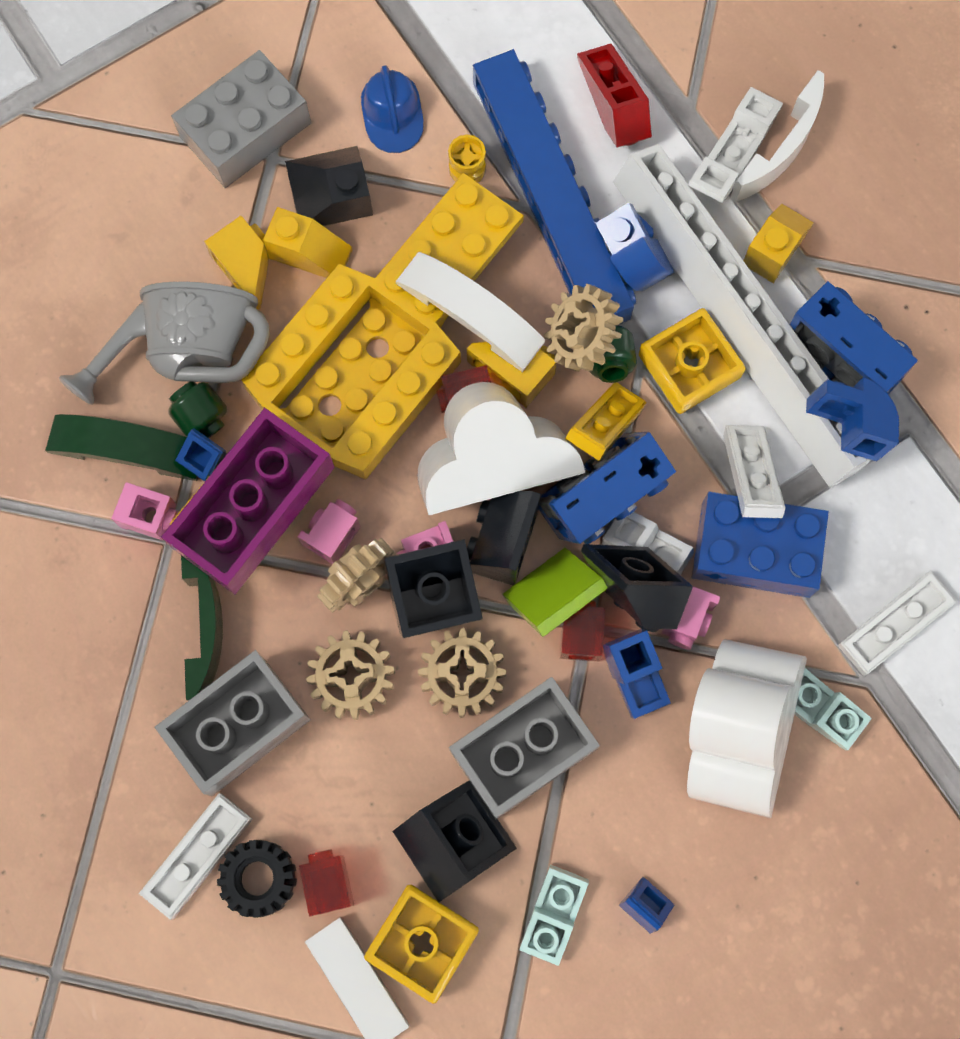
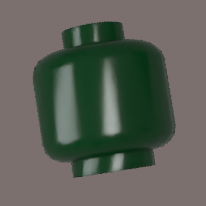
M616 325L615 331L620 332L622 336L619 339H613L611 343L616 351L614 353L606 351L604 353L605 364L601 365L594 362L593 370L589 371L593 376L606 383L624 380L637 364L633 334L627 328Z
M190 381L169 398L172 404L168 409V414L186 436H188L191 429L195 428L204 436L210 438L225 426L220 419L226 414L227 406L208 383L201 382L196 384Z

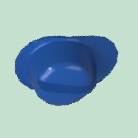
M387 65L382 66L381 72L376 73L370 78L361 93L365 128L370 141L378 149L387 153H401L411 149L420 140L423 133L424 120L419 92L415 83L403 73L389 70Z

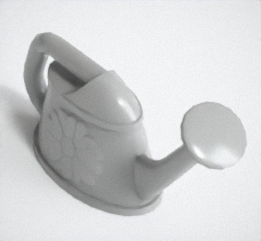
M163 282L147 285L140 290V298L143 302L137 306L90 364L77 374L61 375L59 380L74 395L93 405V387L97 377L127 344L137 337L146 335L148 347L146 359L160 375L174 381L237 382L251 372L263 353L270 337L269 323L264 314L256 309L258 298L241 289L201 282ZM248 321L254 328L253 338L239 362L232 367H228L232 363V355Z

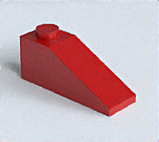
M610 43L577 53L578 62L603 126L616 148L633 145L638 141L651 138L649 99L613 45Z

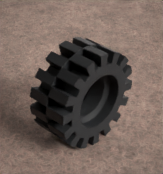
M249 840V842L240 843L235 846L236 848L233 851H229L225 855L226 860L224 864H220L218 869L221 874L220 879H217V886L221 887L222 893L219 894L222 900H226L229 904L227 907L232 911H237L241 916L253 918L268 916L281 910L294 894L292 891L297 883L294 872L296 867L290 860L291 856L288 852L281 849V846L268 841ZM259 861L270 867L273 873V883L266 893L256 896L248 893L243 887L242 874L249 864Z

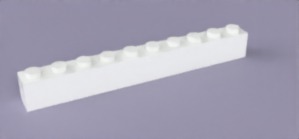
M656 144L630 154L613 183L627 203L633 204L636 212L653 228V238L658 239L673 268L700 306L707 310L745 365L746 371L829 488L857 473L871 460L841 451L842 423L806 413L807 398L828 377L693 190L688 186V183L662 147Z

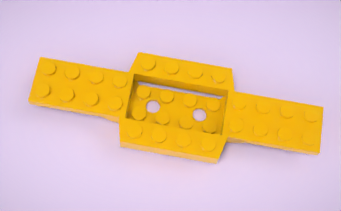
M463 173L376 278L338 264L260 356L251 372L241 379L245 389L262 410L265 407L328 452L335 467L367 479L461 363V352L441 329L448 315L432 303H429L428 306L398 286L396 280L416 254L421 252L447 264L475 281L523 223L524 215ZM369 300L370 308L296 397L293 398L291 403L286 408L279 409ZM382 339L389 345V350L385 356L374 358L367 352L368 344L372 340ZM329 396L336 397L341 402L339 412L333 416H326L319 410L320 402Z

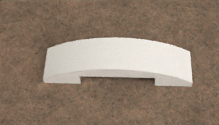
M817 70L798 96L790 115L798 120V123L770 161L756 153L736 180L730 199L737 202L761 191L776 180L796 158L810 133L821 105L824 90V73Z
M750 87L737 107L726 130L709 156H705L690 179L688 186L722 203L733 190L736 180L754 157L780 112L783 103Z
M418 252L396 280L398 286L427 306L429 303H432L491 345V351L521 372L525 370L545 343V339L508 305L464 274L429 255Z

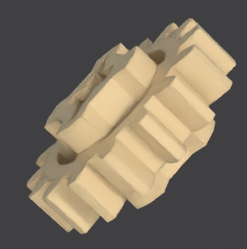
M586 284L585 288L574 285L572 294L564 291L561 293V305L554 303L551 305L555 315L553 318L549 317L545 320L547 324L551 325V330L544 334V338L552 341L546 350L548 353L556 355L554 362L578 372L581 369L592 371L594 362L601 365L605 364L604 353L606 351L610 353L616 351L611 343L613 339H619L622 336L615 329L616 325L623 322V317L614 314L620 305L611 300V293L590 284Z
M382 538L378 541L374 539L368 546L355 545L328 569L330 573L326 580L328 583L320 588V593L317 597L332 613L335 610H341L346 604L359 605L386 580L384 576L387 574L385 572L384 558L396 555L395 551Z
M461 628L459 637L453 638L447 630L444 632V643L440 644L434 639L430 641L434 650L433 654L422 653L421 655L422 660L428 663V667L418 669V674L429 680L421 685L422 692H434L429 702L434 706L442 701L444 703L443 714L448 715L452 708L455 707L458 708L460 718H464L466 708L472 707L474 713L479 715L481 714L480 703L484 701L491 707L495 704L493 697L490 695L492 691L496 693L503 692L504 687L496 682V679L506 677V670L497 668L496 665L504 660V656L502 653L492 655L491 651L495 646V642L490 640L482 644L480 631H477L473 638H467L465 628ZM455 648V655L446 663L437 664L447 651ZM470 648L481 653L488 665L477 663L470 655ZM461 656H464L467 670L474 672V674L467 675L463 691H461L457 675L451 674L452 671H458L459 664H461ZM436 681L447 682L455 690V698L446 695L439 688ZM488 681L482 692L469 698L470 690L477 683Z
M348 630L343 631L342 641L339 642L332 635L328 636L330 647L324 649L323 647L316 646L315 650L320 656L319 660H308L307 663L310 668L316 670L314 675L306 677L308 684L317 685L318 687L312 691L311 697L314 700L324 697L321 709L327 712L335 706V716L339 719H342L346 711H350L352 718L358 720L359 710L365 709L370 715H373L374 708L372 703L377 701L385 705L387 701L381 694L383 689L393 690L394 688L393 683L386 680V676L394 674L395 668L389 665L384 666V663L391 657L389 652H377L381 644L378 639H374L367 644L365 632L360 631L356 640H352ZM356 650H361L370 655L376 664L360 661ZM340 652V659L332 668H326L329 661ZM353 666L361 675L356 676L354 684L349 685L345 678L339 677L347 674L348 667ZM376 682L373 690L362 699L361 692L368 683ZM326 687H339L344 691L346 702L333 697Z

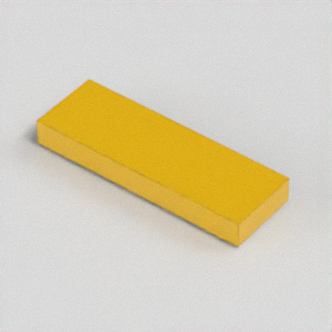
M615 382L572 426L565 439L599 461L639 416L647 402Z

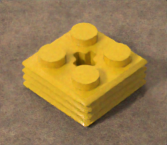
M705 308L697 310L642 343L638 356L678 414L686 412L739 380L746 369ZM686 356L690 360L697 358L699 360L697 367L685 364Z
M407 885L365 953L364 959L430 1003L435 1004L477 936L479 928L442 903H438L437 900L417 887ZM426 931L431 935L429 942L434 948L431 953L424 950L420 955L416 954L413 951L415 943L411 940L413 934L421 936Z

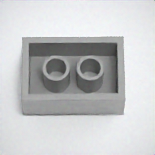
M260 50L171 115L180 138L224 188H227L311 124L306 100Z
M254 650L156 725L155 729L201 792L214 796L311 719L264 657Z
M550 677L451 745L449 750L494 818L498 819L596 751L600 745L553 677Z

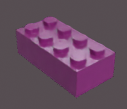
M264 407L161 538L173 550L236 595L335 468L332 458L328 452Z

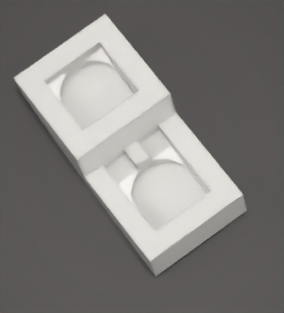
M635 512L622 520L617 521L615 519L603 537L604 542L608 545L649 547L680 575L695 553L692 546L659 530L656 523Z

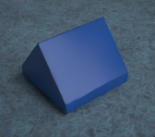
M193 428L190 430L175 461L203 481H206L227 453L222 447Z
M642 877L619 906L651 934L661 928L673 909L674 903L647 879Z

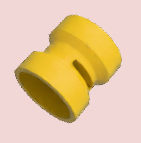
M468 134L455 138L448 149L450 176L456 182L464 173L477 183L480 182L486 170V151L483 142L476 136Z

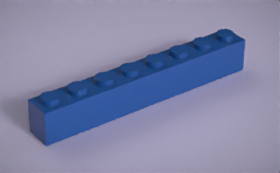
M512 49L473 64V85L569 294H572L574 285L585 288L586 284L598 287L611 293V300L619 303L620 307L614 314L623 317L622 323L631 320L634 305L636 304L634 291L627 283H623L618 270L609 257L612 254L608 251L604 238L596 225V222L600 221V219H593L589 210L591 204L588 193L584 186L578 187L574 176L576 172L573 161L569 154L563 155L560 149L561 139L558 129L553 122L549 124L545 117L546 106L543 97L539 91L534 93L530 85L532 78L527 63L525 61L520 62L515 50Z

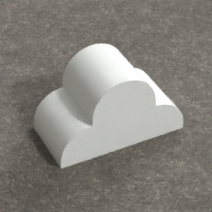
M478 382L459 390L448 403L444 415V428L447 438L436 442L424 453L418 466L417 477L428 515H433L584 474L585 468L581 456L571 442L565 439L566 435L555 423L543 417L527 416L515 397L504 387L490 382Z
M727 639L721 642L712 669L708 668L700 681L691 716L689 745L692 755L687 780V793L690 798L768 818L772 817L806 665V656Z

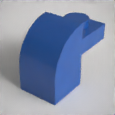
M627 203L596 222L612 254L609 256L625 282L633 290L644 291L675 273L658 239L650 238L633 204Z
M863 377L854 387L827 379L806 400V413L842 423L841 451L877 462L899 444V416L896 406L883 388Z
M636 630L603 645L612 678L618 684L631 718L636 719L671 704L658 672L663 668L647 630Z

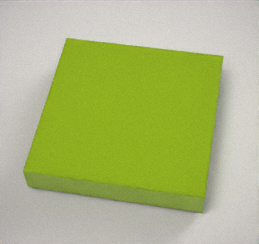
M563 548L502 595L507 603L543 637L603 593L608 587L600 575L567 548Z

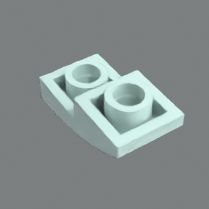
M806 668L804 669L795 715L842 749L849 750L872 718L841 692L835 693Z
M550 864L524 934L520 951L559 966L588 887L589 879Z

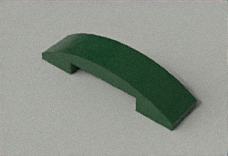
M65 414L55 415L45 449L47 453L81 460L89 457L156 470L160 475L197 481L198 476L175 461L187 438L185 436L105 418Z
M181 556L182 580L189 586H198L201 658L184 659L186 700L189 701L214 681L222 649L223 619L215 580Z

